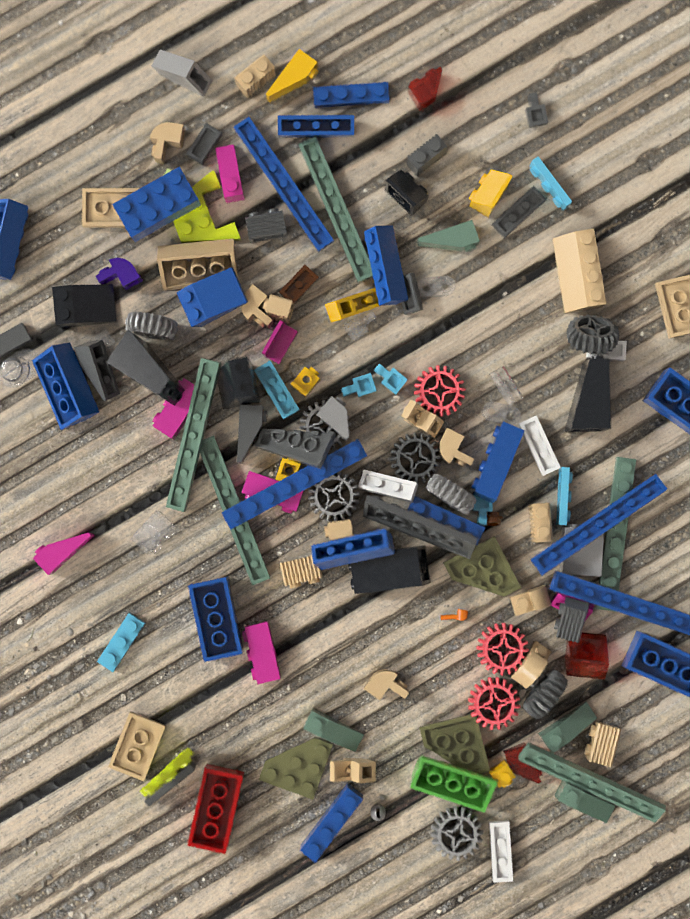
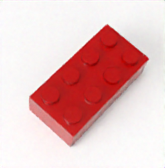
M206 764L187 846L226 854L245 772Z

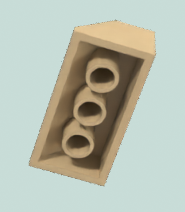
M594 229L575 231L553 238L564 313L597 309L605 306L606 298Z
M234 239L158 246L157 262L163 291L183 289L192 283L233 267L238 278Z

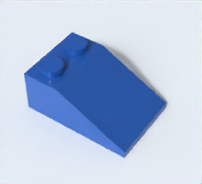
M233 267L192 283L176 292L191 327H203L248 303Z

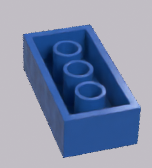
M180 166L112 204L134 242L201 206Z
M669 367L662 372L642 401L690 434V381Z
M229 577L188 585L204 662L243 654L244 648Z
M636 631L621 666L690 697V654Z

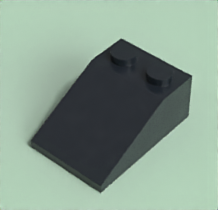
M113 284L52 287L55 324L59 328L117 322Z

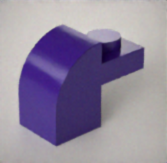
M123 258L110 259L109 262L112 267H105L96 275L100 284H107L119 278L126 290L143 281L132 263Z

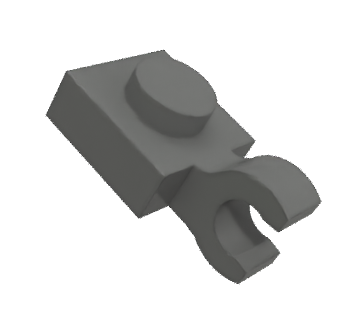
M537 92L530 93L527 97L530 107L525 109L528 127L533 128L547 125L548 118L545 104L539 105Z

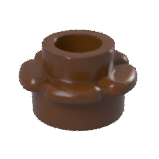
M488 512L487 525L500 526L503 517L499 515V512Z

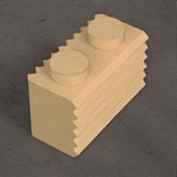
M263 54L234 77L236 85L245 97L249 98V95L252 96V93L261 89V86H264V84H267V82H270V79L276 76L275 67Z
M270 294L269 299L266 298L264 301L263 309L272 320H282L284 323L289 324L294 304L292 300Z
M550 503L529 504L531 541L535 543L553 541Z
M349 519L348 521H336V523L334 521L332 523L329 522L328 526H324L325 537L330 538V541L353 536L351 520Z
M312 556L280 563L285 586L289 585L290 589L300 587L301 582L308 581L309 584L320 582L319 578L323 577L322 570L313 564Z
M595 721V725H591L589 736H591L590 744H586L584 751L586 759L593 763L612 767L621 729L617 726Z

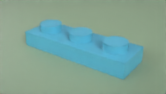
M537 156L530 164V171L535 178L538 177L542 182L541 186L545 192H549L552 195L554 204L558 208L561 207L564 211L570 206L572 200Z
M271 361L254 370L283 420L300 410Z
M570 467L559 468L556 525H567V522L570 521L571 513L568 510V502H571L572 493L569 491V483H572L573 478Z
M128 613L97 662L111 672H114L142 630L145 622L135 615Z

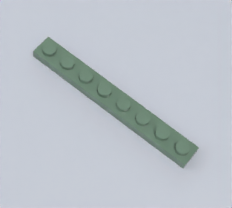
M314 137L299 143L301 153L357 282L360 283L372 278L370 260L317 138Z
M201 358L168 495L167 508L185 512L187 509L221 362Z
M215 436L204 439L200 454L221 508L225 511L240 503V499ZM246 521L231 529L251 584L255 585L270 579L249 522Z
M616 457L609 505L632 490L636 459ZM629 517L605 533L602 575L599 577V585L619 591ZM598 605L595 607V609L614 611Z
M528 742L519 754V761L654 823L666 811L664 804Z

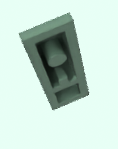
M473 220L420 237L417 240L418 246L452 251L465 250L466 252L475 250L480 242Z
M584 702L538 734L550 752L554 753L573 740L594 722L597 717L588 703Z
M312 708L303 729L320 738L356 752L364 736L363 733Z
M563 780L554 795L558 801L605 823L608 822L615 808L614 804Z

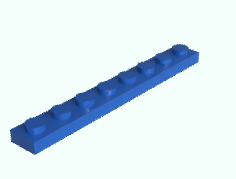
M250 117L235 125L234 130L316 250L320 252L334 242L333 238Z
M359 439L327 455L321 469L307 466L221 513L231 530L367 457V454Z
M657 474L653 475L531 559L532 563L543 576L664 493L667 487Z
M558 571L554 572L550 590L690 635V615Z

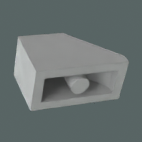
M331 396L317 413V416L347 441L349 431L347 409L344 407L346 403L339 397L334 399Z

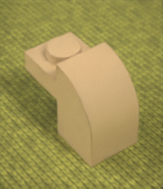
M166 122L154 128L150 139L153 144H156L152 147V156H154L156 163L164 164L167 146L182 149L186 131L184 125Z
M252 284L245 293L248 303L241 306L243 315L249 323L255 317L254 321L259 326L270 328L273 320L260 310L268 296Z
M410 400L401 415L408 424L433 438L437 436L444 424V421L437 415L425 410L413 400Z
M446 428L438 446L442 460L449 465L455 459L457 465L464 468L466 465L470 467L474 458L458 451L464 436Z
M546 585L509 597L515 616L552 605Z
M533 642L529 652L526 654V658L521 660V665L517 664L516 667L518 669L517 671L514 670L511 678L527 689L545 669L551 651L539 642Z
M382 669L375 672L364 686V690L378 700H381L388 688L404 699L409 694V691L406 689L408 685L399 679L396 682L395 678L398 674L390 669Z
M343 758V760L330 761V781L376 782V762L362 758Z

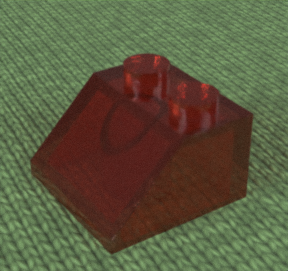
M582 632L579 643L567 639L565 653L566 676L605 680L609 668L607 636Z

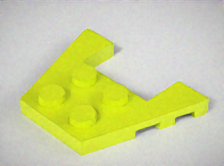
M214 170L192 186L201 206L173 221L181 243L224 239L241 240L235 223L215 229L203 194L221 188Z
M189 748L184 749L139 792L144 797L147 795L151 796L165 781L170 782L178 774L176 770L179 767L182 769L192 761L190 757L194 753Z

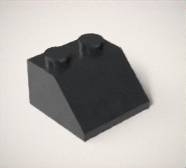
M399 170L386 179L385 191L411 216L428 200L427 190L422 185L418 186L410 173Z

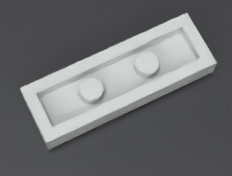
M537 415L519 423L520 429L525 430L523 436L542 476L561 468Z
M363 470L358 488L413 503L418 484Z
M509 820L489 821L493 882L513 881Z

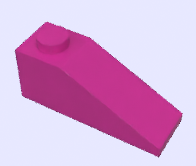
M234 144L217 147L216 154L226 204L245 200Z
M86 533L46 546L42 545L35 551L36 555L33 559L47 575H52L95 535L93 533Z

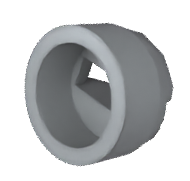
M376 804L371 808L370 814L372 819L381 821L385 818L386 810L384 806ZM376 809H380V818L376 816Z

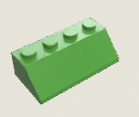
M421 756L414 767L410 788L485 813L498 780Z

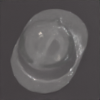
M22 349L5 359L0 365L1 382L5 386L14 388L23 385L35 377L37 372L32 360L39 356V354L31 349Z

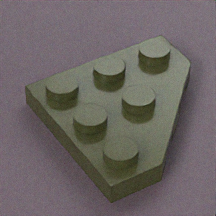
M495 536L476 545L470 559L456 555L443 562L451 579L504 597L521 588Z
M471 714L419 726L425 748L459 768L477 774L490 771L479 724L476 723L477 716L472 717Z
M313 737L300 745H296L279 755L271 757L265 761L259 780L313 800L333 743Z

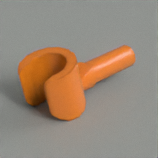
M458 609L457 615H441V620L456 619L464 621L467 619L468 611Z

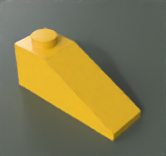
M299 49L267 91V101L272 102L307 84L310 79L313 80L319 71L318 62Z
M376 288L325 304L330 322L379 307Z

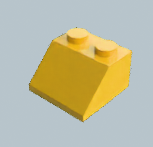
M492 169L488 175L484 173L479 181L481 186L478 191L474 189L469 197L471 200L469 206L489 218L513 176Z

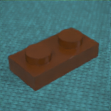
M304 265L279 293L284 298L292 300L295 305L319 277L308 266Z

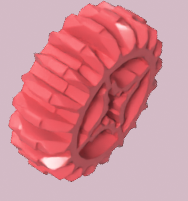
M437 365L436 372H434L432 367H429L430 374L423 371L422 375L425 378L418 376L417 380L421 384L415 383L414 385L415 388L420 389L414 391V395H420L415 401H422L423 403L420 406H426L427 411L433 410L432 413L435 415L439 411V416L443 417V411H445L449 416L451 414L450 408L454 412L457 411V407L454 404L462 405L458 398H465V395L460 394V392H464L466 389L464 387L459 388V385H462L464 381L460 380L457 382L456 379L460 377V374H456L453 377L454 369L447 373V366H444L443 371H440V366ZM441 376L450 380L454 387L445 386ZM436 377L435 386L424 389L425 383L429 379ZM438 385L445 391L441 394V397L433 392L437 390ZM455 393L453 401L444 406V396ZM425 395L435 397L438 406L429 403Z
M502 622L499 629V625L495 623V630L488 626L487 630L490 633L488 635L484 631L481 633L485 637L484 640L478 638V641L483 643V645L476 646V649L482 650L477 656L484 657L480 661L482 665L488 662L485 669L489 670L493 667V674H496L499 669L500 675L503 676L506 669L507 674L510 675V668L513 667L517 671L516 665H521V658H526L523 652H529V649L523 648V646L527 645L528 641H521L525 634L518 635L520 632L519 628L512 631V624L506 629V623ZM506 633L515 638L518 647L508 645ZM500 634L499 641L496 644L488 645L495 635ZM504 643V646L509 649L502 654L497 649ZM487 651L498 654L499 664L490 660ZM517 653L511 662L505 664L509 654Z
M488 677L487 684L482 679L480 682L483 686L474 685L478 690L477 692L470 691V694L475 697L468 698L469 702L474 703L469 705L468 709L475 710L471 713V716H478L476 723H480L483 720L482 727L485 728L489 723V729L493 730L494 724H496L497 729L500 730V723L508 727L506 722L508 719L512 723L514 722L511 715L518 716L519 713L514 708L520 709L521 706L515 704V702L520 701V697H514L518 691L516 689L511 690L513 688L512 683L506 686V679L499 683V677H495L494 682H492L491 677ZM494 688L503 689L509 697H497ZM489 689L488 698L479 703L481 695ZM493 697L496 701H500L499 703H496L495 709L492 705H490V703L493 702ZM509 704L506 713L500 717V709ZM480 709L492 710L494 718L484 716Z

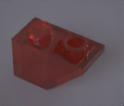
M441 67L430 69L423 78L414 79L408 86V95L419 112L436 101L442 74Z
M525 742L503 750L512 773L537 784L541 783L539 777L542 776L541 770L519 761V754L526 746Z

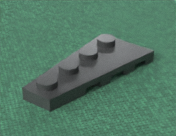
M262 429L255 446L258 449L321 469L337 434L330 431L321 433L319 431L302 432L301 430Z

